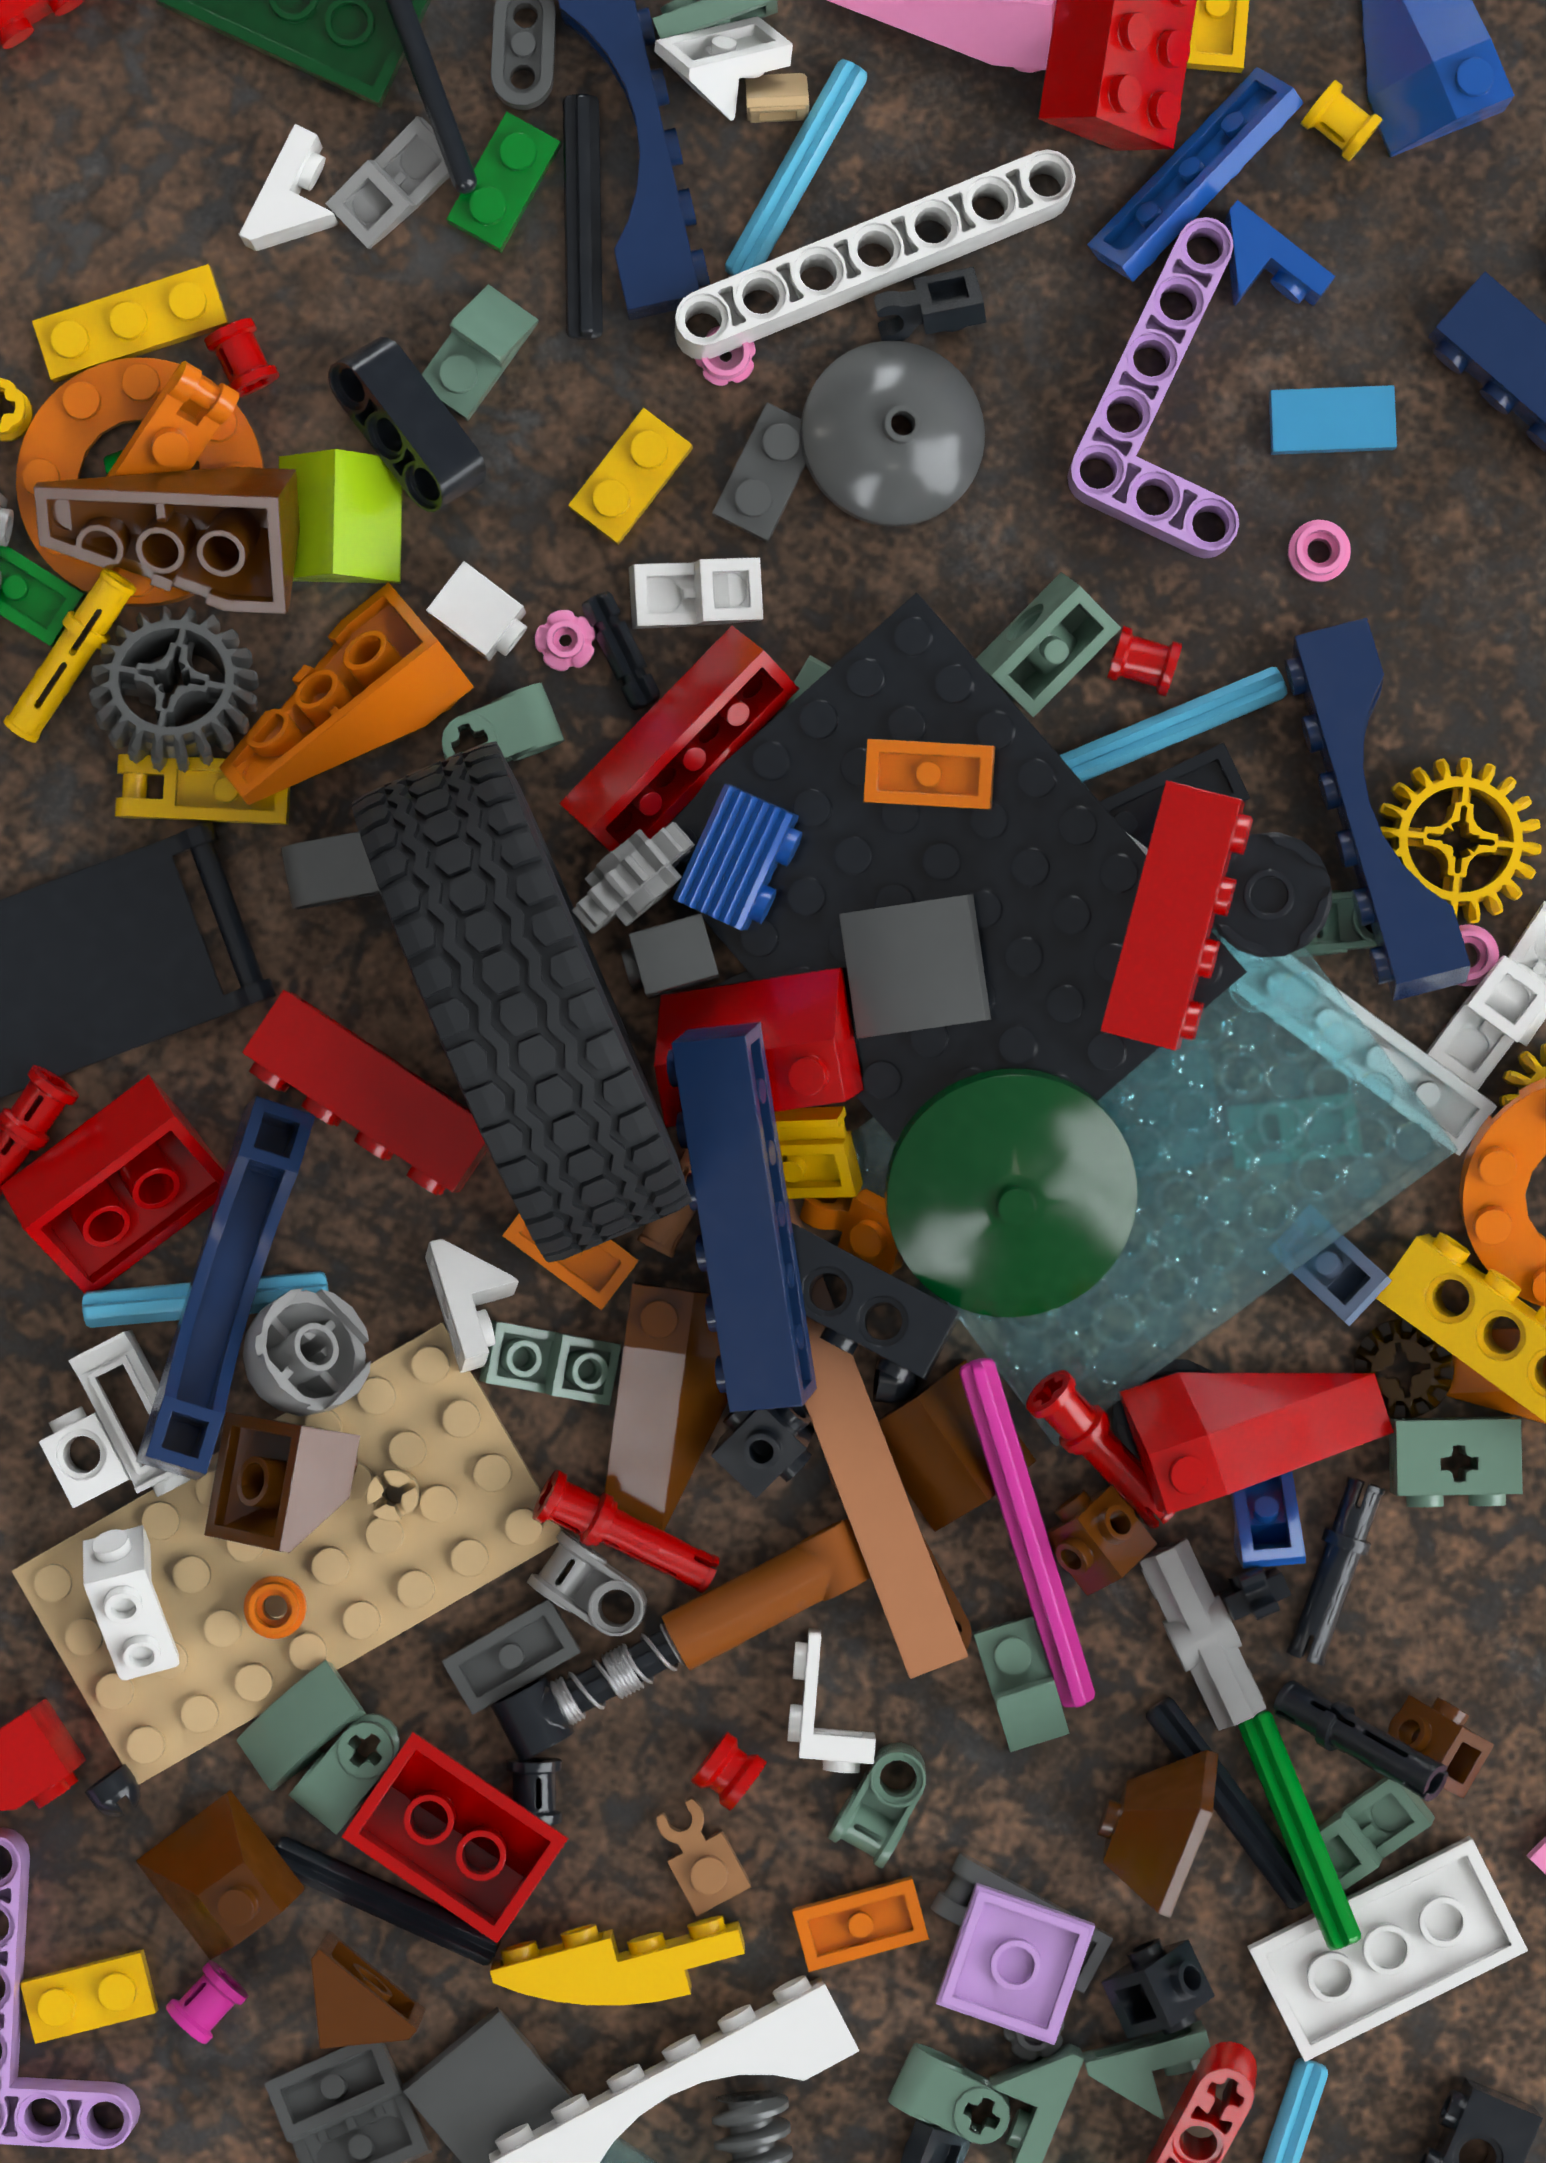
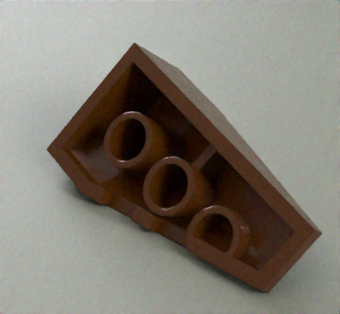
M634 1282L632 1284L605 1493L614 1497V1500L618 1503V1509L664 1531L728 1403L727 1393L719 1391L715 1378V1362L717 1356L720 1355L717 1332H711L708 1328L705 1313L706 1298L711 1293Z

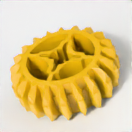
M1463 757L1456 766V775L1451 776L1449 765L1442 758L1433 763L1434 781H1431L1425 770L1417 767L1410 772L1411 780L1417 789L1415 792L1401 782L1396 783L1391 788L1394 797L1403 805L1401 808L1389 803L1380 805L1378 813L1383 818L1394 822L1392 828L1382 826L1380 829L1386 840L1391 841V847L1402 864L1427 889L1452 905L1456 918L1458 907L1462 906L1467 923L1475 924L1480 921L1479 902L1483 903L1486 910L1492 916H1496L1503 912V905L1497 892L1500 891L1504 896L1513 901L1518 900L1523 894L1520 887L1511 880L1512 876L1514 875L1525 880H1530L1534 877L1535 869L1521 862L1520 858L1521 855L1530 857L1541 853L1542 846L1540 844L1523 842V834L1538 830L1540 828V821L1538 819H1529L1520 822L1517 812L1527 809L1532 804L1529 796L1521 797L1512 804L1507 799L1506 795L1514 789L1517 783L1513 777H1507L1495 788L1490 785L1495 775L1496 767L1490 763L1484 765L1479 771L1477 779L1471 777L1473 767L1471 759ZM1452 791L1451 805L1447 807L1444 822L1440 826L1409 827L1414 813L1428 797L1437 793ZM1471 795L1484 801L1495 812L1502 825L1504 837L1483 831L1477 826L1473 814L1474 804L1470 803ZM1457 822V826L1460 827L1461 837L1470 839L1472 843L1485 844H1478L1470 849L1466 848L1460 851L1462 858L1458 860L1453 856L1452 846L1443 844L1442 840L1428 839H1435L1443 834L1447 835L1453 832L1452 825ZM1408 846L1428 851L1437 858L1440 864V878L1443 879L1442 889L1430 883L1419 873L1411 859ZM1474 856H1503L1499 869L1488 883L1478 890L1461 892L1462 879L1467 876L1469 862Z

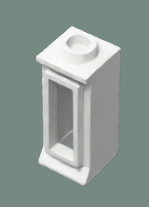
M132 1330L124 1331L68 1360L82 1383L137 1494L152 1486L156 1496L159 1497L190 1481V1478L148 1465L142 1466L141 1463L136 1462L137 1454L97 1378L123 1364L150 1416L159 1382Z

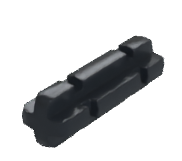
M607 591L587 599L582 604V610L590 626L596 627L598 631L595 635L617 681H623L624 686L621 687V690L630 708L638 710L654 703L660 698V691L651 673L646 675L644 671L647 664L626 622H620L618 618L621 612L613 595Z

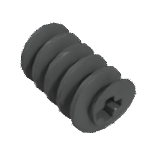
M757 2090L730 2093L716 2097L715 2100L728 2103L729 2109L712 2117L713 2125L730 2129L731 2135L714 2142V2150L732 2154V2160L726 2163H786L793 2158L792 2146L785 2142L777 2141L791 2133L790 2121L775 2116L789 2108L788 2096L772 2090Z

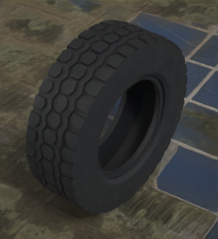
M497 742L481 744L463 753L455 754L442 762L439 761L405 776L406 778L394 780L385 784V787L369 791L353 801L352 810L378 889L431 1022L499 1174L544 1259L549 1263L569 1258L675 1213L691 1203L692 1199L677 1154L582 925L572 912L574 907L537 822Z

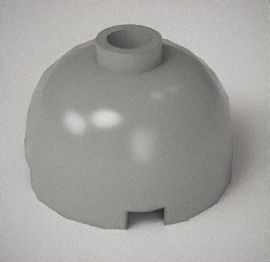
M303 1288L288 1291L262 1308L245 1333L243 1363L248 1381L258 1396L272 1407L297 1416L319 1414L331 1411L359 1393L370 1373L371 1361L365 1364L366 1352L363 1345L369 1341L365 1325L352 1306L336 1294L322 1289L316 1293L307 1290L301 1291Z

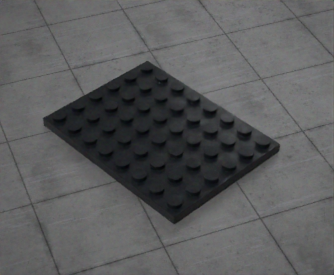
M917 592L709 776L697 795L668 824L676 822L695 844L690 850L691 852L680 860L679 864L675 867L676 871L683 877L724 784L735 786L799 816L794 829L803 832L801 841L787 867L780 863L777 864V868L768 884L769 887L777 891L771 908L762 924L752 920L748 930H739L707 914L702 913V917L755 980L838 967L843 968L864 1088L863 1091L855 1096L895 1142H897L908 1121L922 1105L947 1086L966 1077L999 1069L1041 1071L1075 1084L1099 1101L1160 1048L1152 1044L1100 1031L1146 854ZM867 739L995 746L992 810L864 802ZM681 879L674 885L676 888H678ZM973 894L991 1020L857 1039L839 914ZM1211 930L1209 939L1220 941ZM1222 942L1220 943L1212 977L1208 979L1199 976L1193 1000L1204 1003L1203 1010L1247 973V970Z

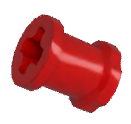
M252 318L234 321L215 330L204 339L207 349L210 352H215L229 381L227 386L238 391L239 398L259 391L273 383L280 376L275 365H268L254 335L257 327Z
M1122 626L1106 679L1116 681L1119 677L1127 678L1156 687V693L1166 697L1179 660L1182 643L1173 641L1167 646L1133 635L1132 628Z

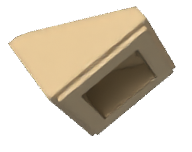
M768 74L757 78L745 79L747 121H750V123L806 120L809 114V93L807 76L805 74Z

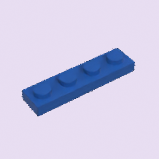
M1256 67L1087 244L1097 259L1134 282L1179 235L1184 227L1196 219L1200 211L1242 170L1243 166L1265 143L1281 130L1286 121L1304 104L1295 89Z

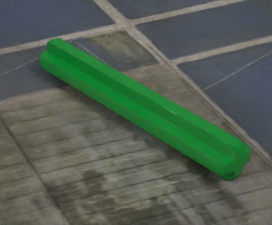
M1261 1711L1253 1718L1238 1724V1728L1325 1943L1330 1950H1339L1358 1942L1361 1939V1932L1273 1715L1269 1711Z

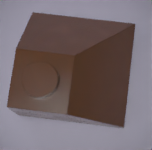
M226 1412L204 1535L290 1553L350 1498L353 1476L358 1464L357 1453L361 1435Z
M1204 1750L1128 1780L1119 1802L1110 1799L1107 1801L1097 1830L1098 1836L1106 1838L1103 1863L1158 1914L1169 1918L1172 1915L1213 1814L1218 1753Z
M231 1789L136 1860L137 1864L210 1960L237 1946L282 1913L305 1890V1887Z

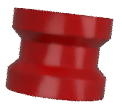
M727 1731L702 1761L690 1781L699 1788L709 1787L719 1795L720 1804L731 1811L752 1786L767 1761L758 1754L748 1755L738 1747L737 1738Z

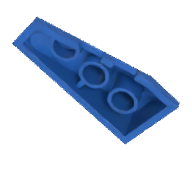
M1362 0L1363 43H1365L1367 103L1372 115L1376 113L1383 119L1378 126V130L1390 157L1505 111L1515 95L1492 39L1472 0Z

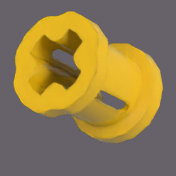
M1334 80L1312 106L1300 124L1307 130L1315 127L1342 149V157L1350 162L1375 132L1383 119L1376 113L1371 116L1342 93L1343 85Z
M0 378V404L2 397H5L15 408L13 414L6 413L1 418L0 441L12 442L26 434L34 418L33 406L28 397L17 389L14 383Z

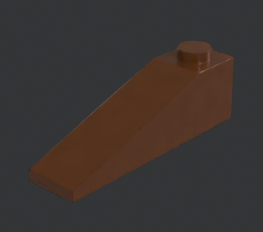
M226 467L37 482L34 486L40 546L108 570L119 567L151 579L150 585L167 591L175 587L206 598V605L223 611L286 614L289 610L300 531L296 469Z

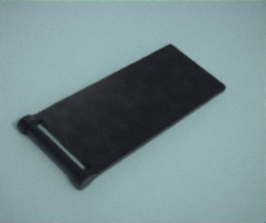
M213 822L194 826L171 837L0 900V1099L25 1089L30 1081L27 1074L33 1065L43 1067L60 1077L277 996L271 979L264 980L247 935L214 842L218 841L219 838ZM191 851L241 987L225 995L174 856Z

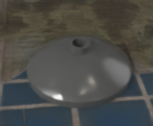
M873 342L852 349L837 358L826 368L813 385L805 402L801 418L800 434L803 456L807 468L819 489L834 505L845 513L875 525L890 527L908 526L938 516L952 506L966 492L978 472L983 457L985 445L984 419L979 401L969 382L951 362L940 354L909 342ZM892 417H905L911 426L910 434L902 436L895 433L891 427Z

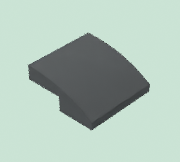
M973 894L839 914L857 1039L991 1020Z
M498 2006L402 2085L406 2096L462 2163H490L489 2154L498 2149L495 2143L497 2138L526 2123L529 2124L533 2131L554 2119L551 2110L575 2096L540 2059L535 2046Z
M385 2043L345 2046L264 2083L285 2139L292 2143L299 2163H409L433 2152L414 2105L403 2092L402 2085L404 2083Z

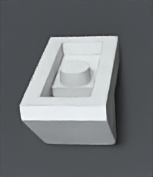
M757 16L655 40L654 52L702 98L732 121L736 113L739 78H757L762 76L764 72L790 66L793 43Z
M297 124L292 128L239 233L246 247L259 251L338 225L333 212L299 195L302 188L308 191L312 190L325 164L326 158L320 155L323 147L317 134Z
M443 1239L429 1242L425 1259L446 1328L450 1335L460 1373L484 1367L489 1355L488 1347L495 1345V1335L486 1309L477 1311L475 1306L514 1295L519 1281L512 1275Z

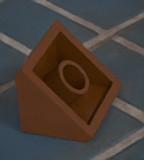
M966 1359L878 1419L903 1487L935 1532L996 1495L959 1375L960 1367L968 1363ZM1018 1435L1027 1468H1029L1036 1462V1459Z
M330 1931L311 1958L320 2049L410 2040L417 2031L426 2009Z

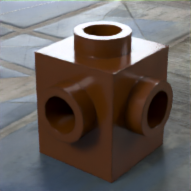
M1113 1485L1090 1497L1084 1489L1072 1495L1055 1510L1054 1513L1060 1520L1047 1532L1052 1551L1056 1555L1059 1564L1070 1573L1087 1596L1122 1579L1157 1545V1542L1135 1515L1132 1507L1120 1496Z
M1409 1695L1401 1710L1392 1718L1387 1733L1423 1755L1446 1765L1448 1777L1443 1789L1463 1799L1494 1747L1493 1743L1465 1727L1470 1715L1439 1697L1436 1698L1431 1707Z

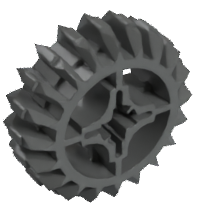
M163 606L159 614L161 621L150 623L148 617L139 612L136 617L137 631L133 633L129 629L118 625L115 636L119 646L102 644L99 653L101 660L105 664L93 666L91 678L93 683L98 686L91 689L89 695L92 706L100 709L95 715L99 729L102 731L111 730L108 737L113 748L118 750L129 745V759L135 764L151 753L153 768L159 772L166 766L168 758H176L178 769L185 773L190 765L188 757L199 754L201 762L210 766L211 762H213L211 752L213 746L216 745L221 750L231 753L234 748V742L230 732L247 734L250 726L248 718L244 714L255 713L257 710V696L251 692L259 687L257 672L249 669L253 664L252 654L247 647L238 648L240 644L239 635L233 628L220 633V622L214 614L198 625L196 611L190 606L183 613L181 620H173L171 610ZM166 654L158 662L152 664H145L147 661L157 656ZM192 655L200 656L211 662L222 673L225 682H213L210 680L209 675L195 671L192 664ZM181 673L184 685L177 686L175 693L170 696L168 705L165 693L173 691L174 685L179 682ZM125 695L139 697L140 703L154 707L157 716L156 725L146 722L135 715L126 705ZM204 714L202 718L182 725L189 717Z

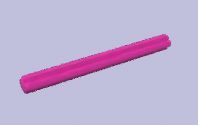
M992 1358L974 1359L960 1367L959 1375L1051 1676L1054 1679L1061 1705L1065 1708L1081 1707L1094 1699L1095 1689L997 1366Z

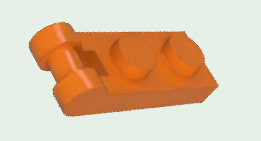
M183 361L165 385L106 477L191 470L219 426L232 414L239 399V392L224 383H220L218 386L213 385L201 377L202 370L187 361ZM188 399L202 406L196 418L180 409L182 404Z

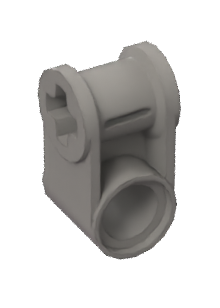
M561 1530L556 1537L560 1544L540 1573H531L526 1582L545 1598L562 1609L574 1613L601 1633L608 1636H623L632 1632L644 1620L647 1613L648 1600L644 1590L635 1581L607 1563V1560L590 1546L588 1547L580 1543L578 1538ZM572 1559H574V1566L571 1568L563 1582L560 1583L559 1578L561 1577L569 1563L572 1561ZM622 1590L631 1596L635 1610L629 1622L616 1624L604 1616L602 1599L608 1591Z

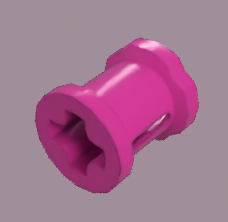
M212 1960L206 1963L202 1968L204 1974L180 2000L171 1999L166 2005V2010L175 2022L191 2037L202 2044H207L213 2038L211 2030L235 2004L242 2005L249 1997L239 1982Z

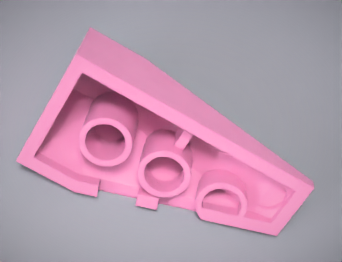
M827 0L994 66L1014 67L1016 70L1026 73L1046 70L1057 0Z

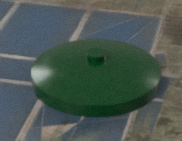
M999 1069L961 1079L932 1096L918 1109L902 1130L893 1148L885 1178L884 1195L888 1223L896 1247L909 1269L925 1287L938 1297L963 1310L992 1317L1015 1318L1041 1314L1059 1308L1080 1297L1105 1276L1122 1253L1130 1236L1137 1210L1138 1188L1134 1161L1129 1147L1113 1118L1096 1099L1075 1084L1055 1075L1028 1069Z

